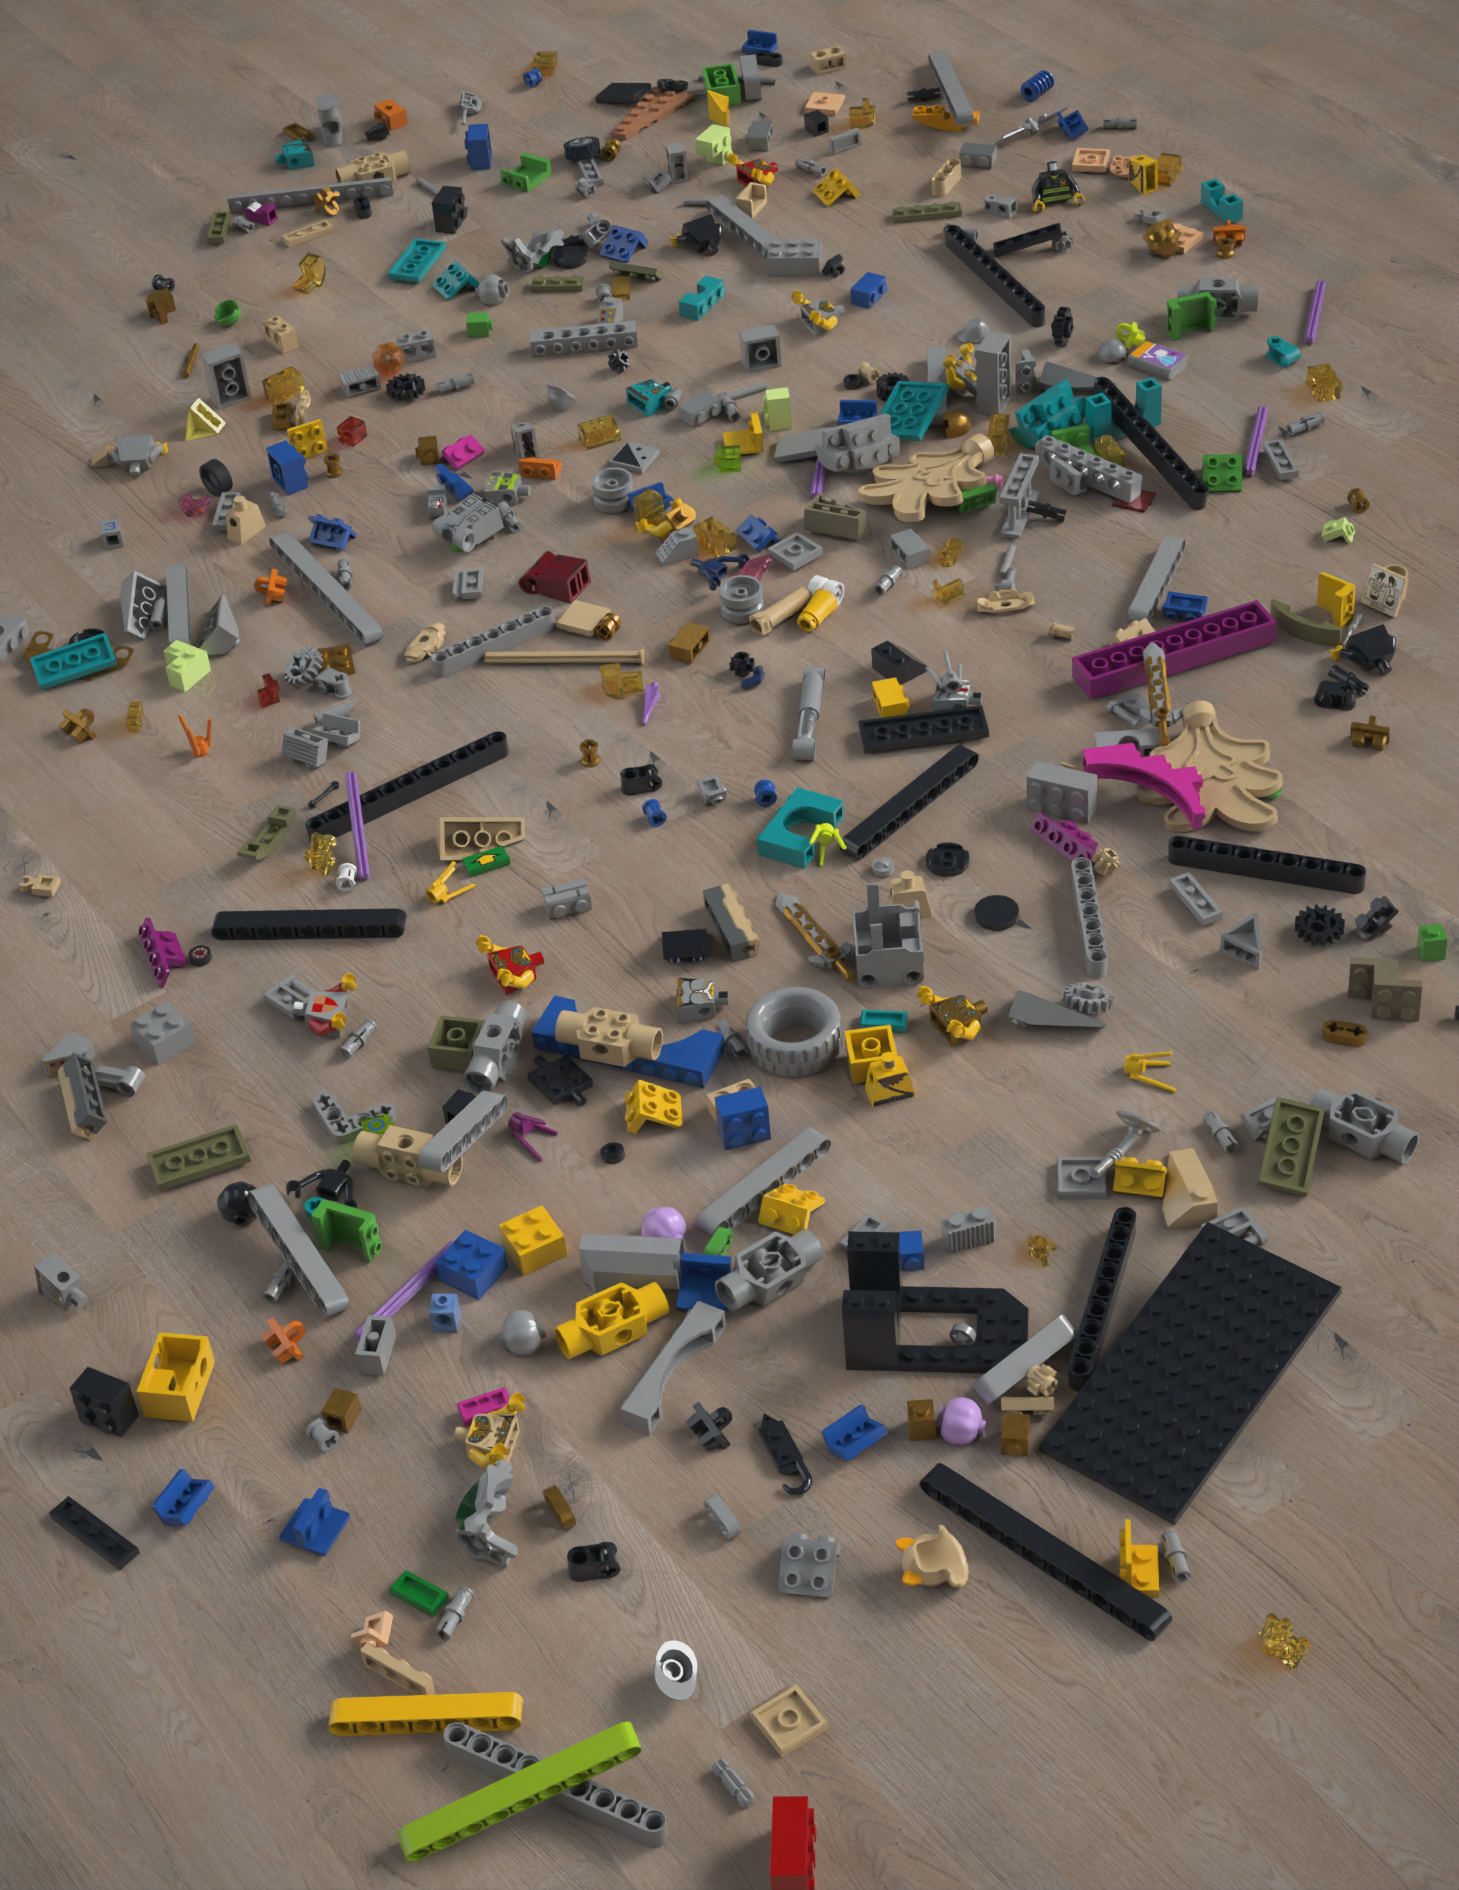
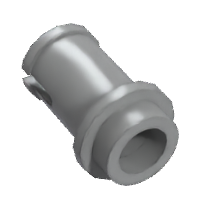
M236 216L233 220V224L237 229H243L248 233L254 230L249 227L254 228V223L245 220L242 216Z
M673 389L671 394L665 398L664 403L668 409H674L678 406V401L683 396L680 389H676V391Z

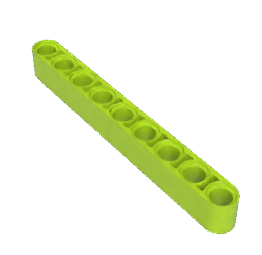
M621 1722L401 1827L397 1831V1836L406 1861L415 1862L638 1756L642 1751V1747L632 1723Z

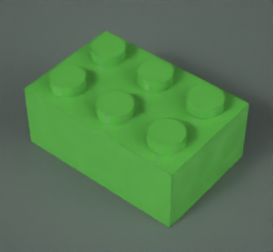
M733 63L702 67L706 96L707 90L724 96H729V105L731 106L741 103L740 84Z

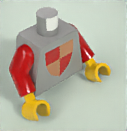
M352 973L345 974L342 977V983H339L332 989L311 992L308 1003H294L293 1015L305 1017L306 1030L312 1031L320 1037L327 1035L340 1038L341 1031L345 1027L344 1023L348 1021L345 1016L348 1004L347 989L349 991L356 989V978Z

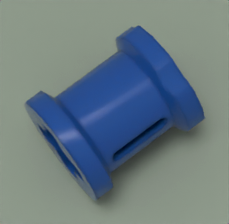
M650 799L642 805L643 813L648 816V822L653 827L661 826L667 819L666 813L660 809L661 806L656 799Z

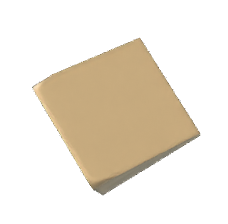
M109 445L93 455L92 468L110 466L111 452Z

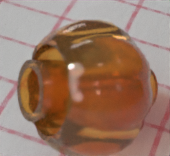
M393 342L379 344L372 354L374 368L384 376L399 374L406 363L403 349ZM389 355L391 359L387 362L385 359Z

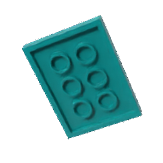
M898 381L879 415H890L891 434L898 436L899 440L921 441L949 390L947 383Z

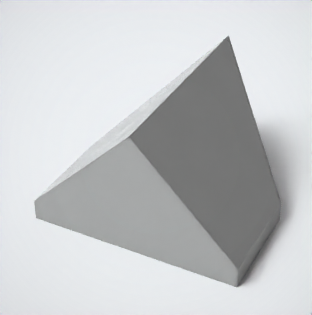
M1256 912L1221 934L1220 952L1259 970L1262 961V947Z

